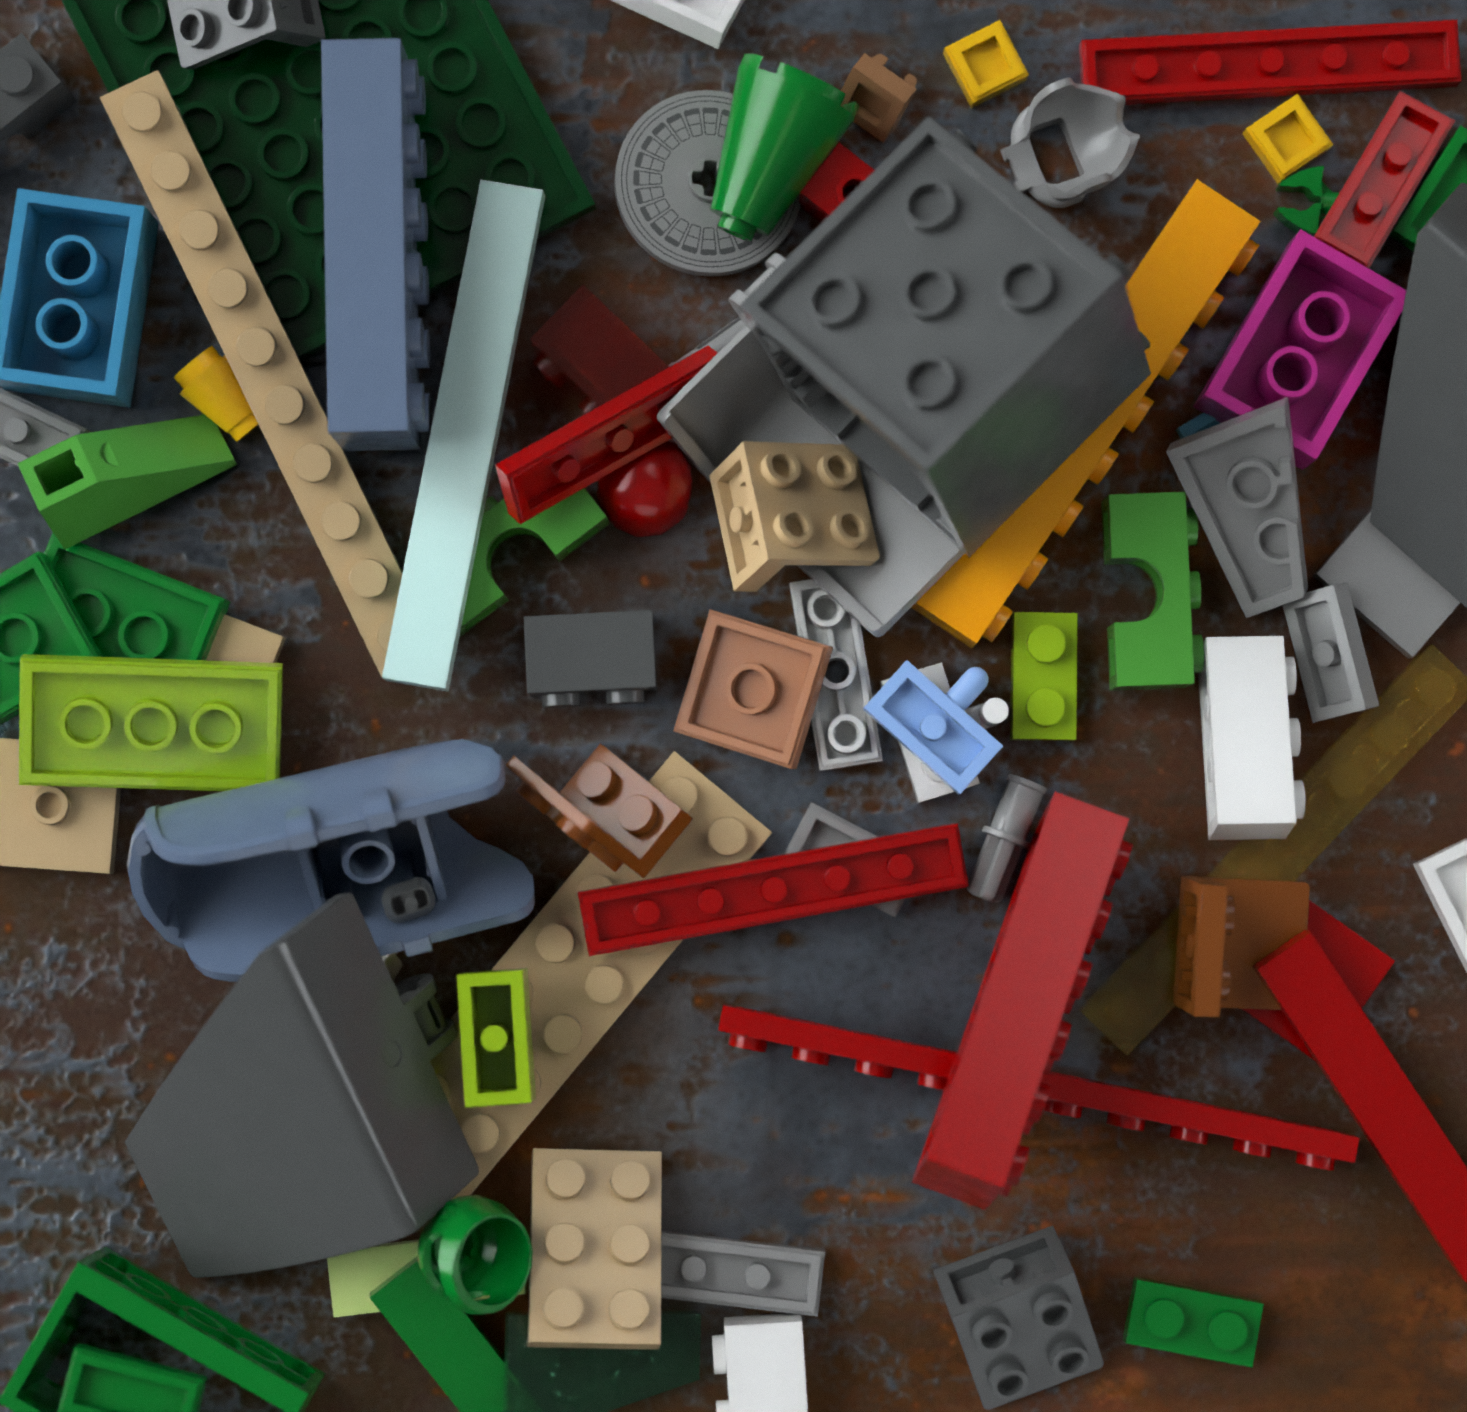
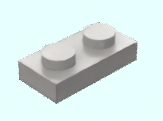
M1348 583L1335 584L1306 592L1305 597L1284 604L1283 609L1313 723L1378 707L1379 702Z

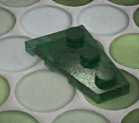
M661 1311V1345L658 1350L528 1347V1312H506L503 1412H608L700 1380L701 1314L697 1311Z

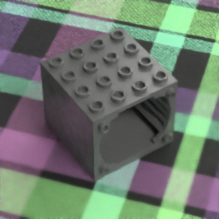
M928 116L739 307L792 400L970 557L1151 374L1145 355V350L1151 345L1148 339L1138 330L1124 282L1126 278L1131 276L1128 268L1112 254L1104 260L975 154L977 151L976 146L965 133L957 129L951 135Z

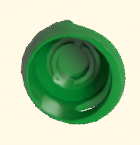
M480 1195L454 1198L446 1202V1205L425 1224L418 1242L419 1267L428 1285L440 1296L450 1300L459 1310L473 1315L491 1314L502 1310L517 1297L528 1279L533 1256L530 1237L524 1225L503 1204ZM482 1296H490L484 1300H474Z

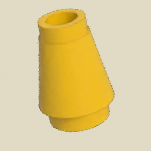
M213 345L200 353L174 376L176 382L183 389L179 395L227 434L229 433L236 442L240 441L259 425L226 356L222 357Z

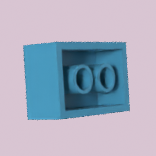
M17 188L0 296V387L6 391L131 408L159 222L145 206Z

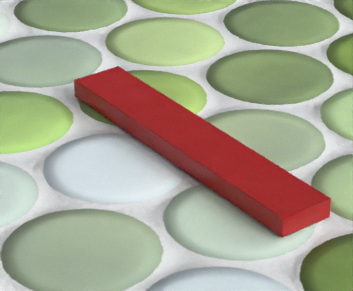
M1457 19L1081 40L1079 44L1081 84L1096 86L1124 95L1126 98L1125 105L1294 96L1296 94L1300 96L1457 87L1462 82Z
M950 823L577 891L588 955L594 956L969 887L959 826L958 823Z
M1304 929L1252 967L1458 1276L1467 1283V1167L1312 933Z

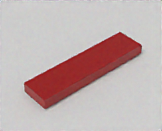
M709 345L495 464L508 514L519 524H522L670 440L671 436L657 420L658 412L718 352Z

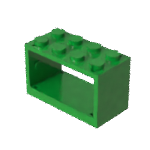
M104 1246L77 1262L0 1396V1404L12 1410V1412L58 1411L64 1387L45 1375L63 1344H67L77 1330L80 1323L77 1319L89 1299L284 1412H304L326 1373Z

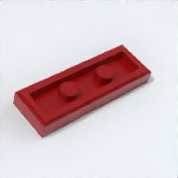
M1399 91L1314 237L1365 267L1370 268L1455 120Z

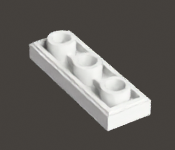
M812 579L789 583L797 636L832 646L833 651L829 662L840 661L845 664L848 670L846 680L841 683L830 682L824 677L811 724L819 771L882 762L877 722L863 710L872 699V691L861 624Z

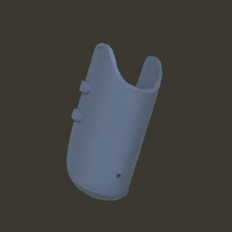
M465 739L440 741L399 749L233 790L191 798L165 806L158 804L146 808L144 816L138 822L132 834L127 860L132 895L148 922L167 942L185 949L195 968L203 975L212 979L237 982L260 952L336 894L351 893L354 896L381 956L403 950L407 957L432 952V943L517 922L527 917L535 904L533 874H530L523 861L498 847L477 840L449 817L448 809L486 800L498 794L505 782V764L501 754L497 755L492 747ZM416 877L426 879L432 886L435 895L433 911L428 915L406 922H392L386 916L382 905L383 891L390 885Z

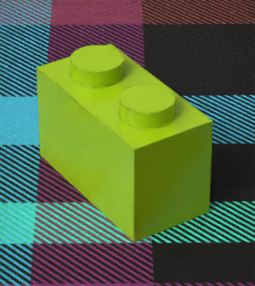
M528 968L457 974L465 1108L532 1103L536 1098Z

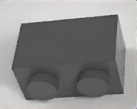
M652 610L524 616L527 694L530 697H542L543 708L581 706L580 695L606 694L607 705L645 703L644 692L657 691L655 630Z

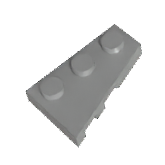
M1288 397L1170 443L1166 453L1245 617L1248 618L1305 597L1308 581Z

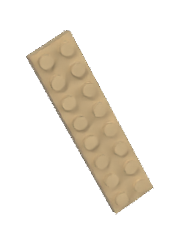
M674 751L649 780V783L690 815L693 820L644 879L750 860L772 832ZM589 852L492 968V970L528 968L536 1098L532 1103L465 1108L459 1009L452 1016L451 1019L458 1030V1036L450 1045L434 1057L430 1063L479 1167L478 1175L452 1199L459 1196H470L683 941L681 939L600 955H588L577 891L643 880L640 875L623 863L615 873Z

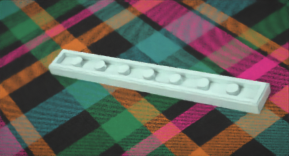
M480 180L382 678L385 681L449 692L543 212L545 194L542 189Z

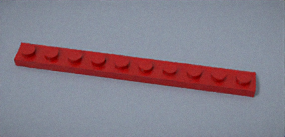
M723 1003L718 1031L730 1033L728 1042L730 1046L766 1053L768 1041L793 1046L791 1058L829 1066L831 1054L856 1059L855 1072L892 1079L894 1068L919 1073L918 1085L944 1090L957 1053L952 1050ZM1050 1071L1049 1075L1043 1073L1040 1080L1051 1085L1044 1111L1081 1118L1083 1107L1108 1112L1106 1124L1137 1131H1144L1146 1120L1171 1125L1169 1137L1205 1145L1208 1143L1209 1133L1234 1138L1232 1150L1267 1158L1271 1157L1273 1146L1297 1151L1295 1163L1334 1171L1336 1160L1355 1163L1360 1138L1346 1132Z

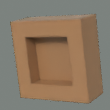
M864 53L853 66L841 89L846 94L841 105L856 101L860 106L855 115L854 123L884 143L897 127L916 92L917 79L910 73L902 79L885 67L889 58L883 54H877L871 58Z

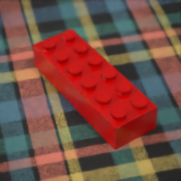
M1054 792L1035 828L1030 848L1024 859L911 1183L986 1210L998 1195L1007 1198L1012 1185L1017 1186L1030 1150L1029 1147L1019 1144L1022 1134L1028 1136L1033 1123L1039 1122L1051 1089V1085L1040 1081L1043 1073L1049 1075L1054 1061L1060 1060L1071 1031L1072 1024L1061 1020L1063 1013L1069 1015L1075 1000H1080L1091 972L1093 963L1082 959L1083 954L1089 956L1096 939L1100 940L1112 910L1113 903L1102 899L1103 895L1110 896L1116 879L1120 880L1132 851L1133 843L1122 840L1129 818Z

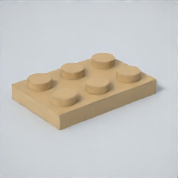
M533 1148L530 1240L533 1256L532 1267L529 1273L528 1347L659 1349L661 1345V1151Z

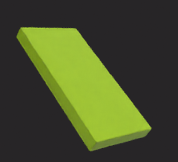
M23 654L20 657L19 785L228 791L278 779L281 775L283 663Z

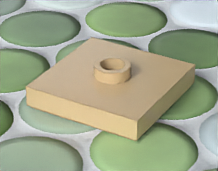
M0 738V866L114 874L121 788L19 785V739Z

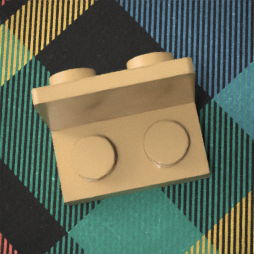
M743 441L709 475L734 592L758 591L785 565L871 566L880 558L858 458L843 444Z

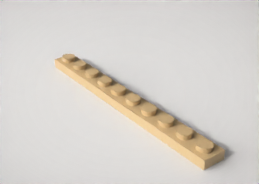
M156 70L101 96L100 99L382 677L403 571L344 450L328 433V417L165 80L159 70Z

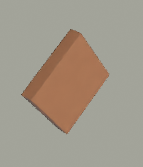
M710 609L673 731L789 769H797L833 647Z

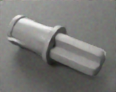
M1008 774L1007 784L990 827L984 825L981 831L987 836L968 882L969 887H967V891L972 895L993 903H999L1003 899L1021 850H1029L1031 843L1025 840L1043 794L1045 795L1047 791L1046 787L1028 779Z

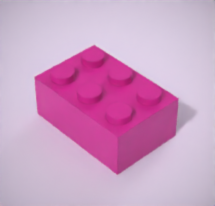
M1300 229L1285 247L1193 407L1209 414L1222 423L1288 397L1295 466L1301 470L1305 469L1317 460L1402 313L1407 290Z

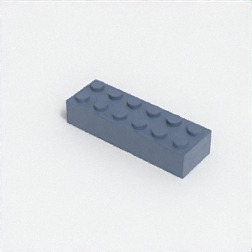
M400 38L321 40L328 433L344 451L421 449L420 432H431L432 427L430 394L425 393L424 384L419 382V368H430L431 357L429 330H424L423 320L418 318V305L429 304L427 266H422L421 253H417V241L428 240L426 202L421 203L420 189L416 188V178H426L427 176L425 139H420L419 125L415 123V115H425L426 111L424 77L419 76L417 59H408Z

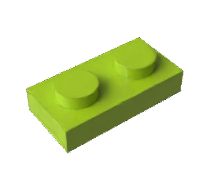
M1012 613L1010 740H1076L1078 613Z

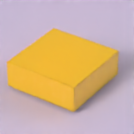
M1001 20L945 47L943 55L971 108L1027 81L1029 76Z
M1298 94L1247 127L1242 133L1278 185L1323 155L1333 146L1331 140Z

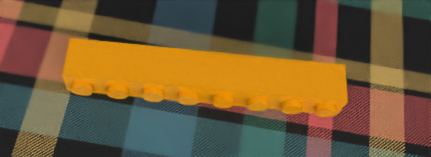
M1198 179L1195 181L1126 283L1138 330L1148 339L1151 345L1145 350L1151 374L970 557L964 554L911 607L912 609L970 648H973L981 637H984L991 643L995 640L1013 613L1004 603L1015 586L1019 584L1026 590L1029 589L1049 559L1039 551L1052 531L1063 538L1084 506L1074 499L1087 479L1099 485L1118 457L1119 453L1109 446L1122 427L1132 433L1136 430L1154 403L1152 399L1144 395L1157 375L1168 381L1188 353L1189 348L1180 343L1192 323L1203 329L1223 301L1224 296L1215 291L1227 271L1238 277L1258 249L1259 244L1251 240L1250 237L1261 222L1260 220Z

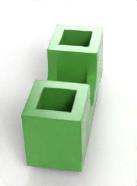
M585 488L522 524H519L508 514L504 499L500 502H497L494 496L486 499L459 638L509 601L495 583L491 572L493 554L503 541L518 535L535 537L542 541L558 562H560L609 525L607 516Z
M1186 492L1109 494L1101 502L1104 565L1127 564L1140 568L1150 577L1156 592L1154 608L1146 619L1135 622H1114L1107 627L1110 691L1186 688L1195 684L1194 673H1202L1204 669L1203 638L1201 634L1192 635L1191 609H1200L1201 580L1198 571H1189L1188 546H1196L1198 542V517L1193 508H1186Z

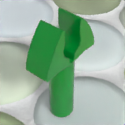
M1315 166L1297 172L1283 180L1275 189L1276 192H1300L1309 201L1315 202L1307 210L1299 211L1294 208L1278 207L1273 213L1284 226L1296 234L1301 229L1314 237L1319 229V223L1324 220L1340 193L1332 192L1322 182L1324 166Z

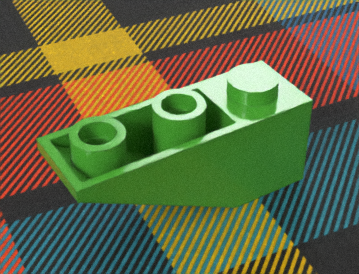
M205 415L77 434L17 463L40 514L64 550L237 465L218 425Z

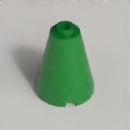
M744 54L741 64L738 66L710 208L713 213L721 217L717 225L719 229L748 242H752L755 233L769 236L854 122L855 115L860 106L856 101L841 105L846 95L844 92L788 64L780 62L776 73L760 69L759 66L764 56L757 54Z

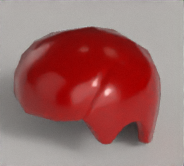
M668 440L597 481V498L600 508L613 526L635 537L662 535L680 522L688 511L693 487L691 465L678 445Z

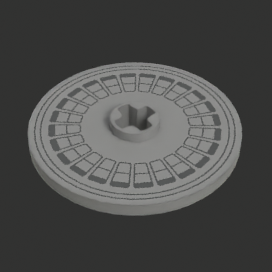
M697 90L685 92L667 98L650 108L635 122L628 132L619 151L615 168L614 186L617 206L626 228L635 241L650 256L664 265L683 273L698 276L730 275L749 269L765 260L776 251L789 235L801 206L799 194L769 236L755 233L752 242L739 239L717 227L721 217L710 210L713 196H705L703 186L693 184L692 181L700 180L703 170L714 171L716 181L733 94L723 91Z

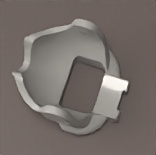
M1070 77L1055 81L1043 88L1033 98L1030 106L1026 107L1014 122L1011 131V145L1004 147L1000 151L1004 162H1009L1016 181L1013 185L1024 194L1030 192L1037 201L1046 206L1065 208L1081 202L1085 194L1107 186L1111 181L1120 176L1129 164L1140 139V134L1130 132L1124 125L1125 96L1096 86L1075 83ZM1052 125H1059L1062 128L1080 175L1058 184L1046 182L1030 141L1031 132Z

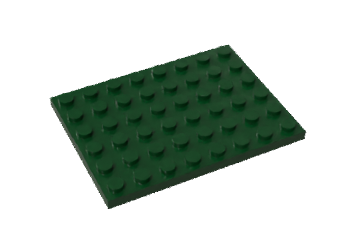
M61 0L108 92L159 70L300 361L326 349L321 41L304 47L265 39L192 70L183 68L180 65L167 0ZM318 0L326 37L325 40L400 38L408 59H417L419 76H423L425 82L426 111L425 115H415V123L419 125L420 139H425L427 176L426 178H416V188L420 189L421 203L426 202L428 240L417 241V253H421L422 266H427L429 295L461 279L480 180L542 189L544 191L545 201L537 239L596 209L586 185L488 0Z

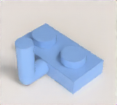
M906 660L863 708L867 714L958 795L966 789L1003 747L999 741L965 712L988 685V675L980 667H971L965 671L945 694Z

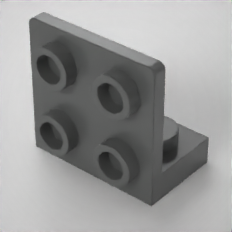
M167 0L180 65L187 69L194 70L265 39L304 47L326 39L318 0Z
M1054 1226L933 1270L984 1409L990 1410L1103 1367V1358L1075 1272Z

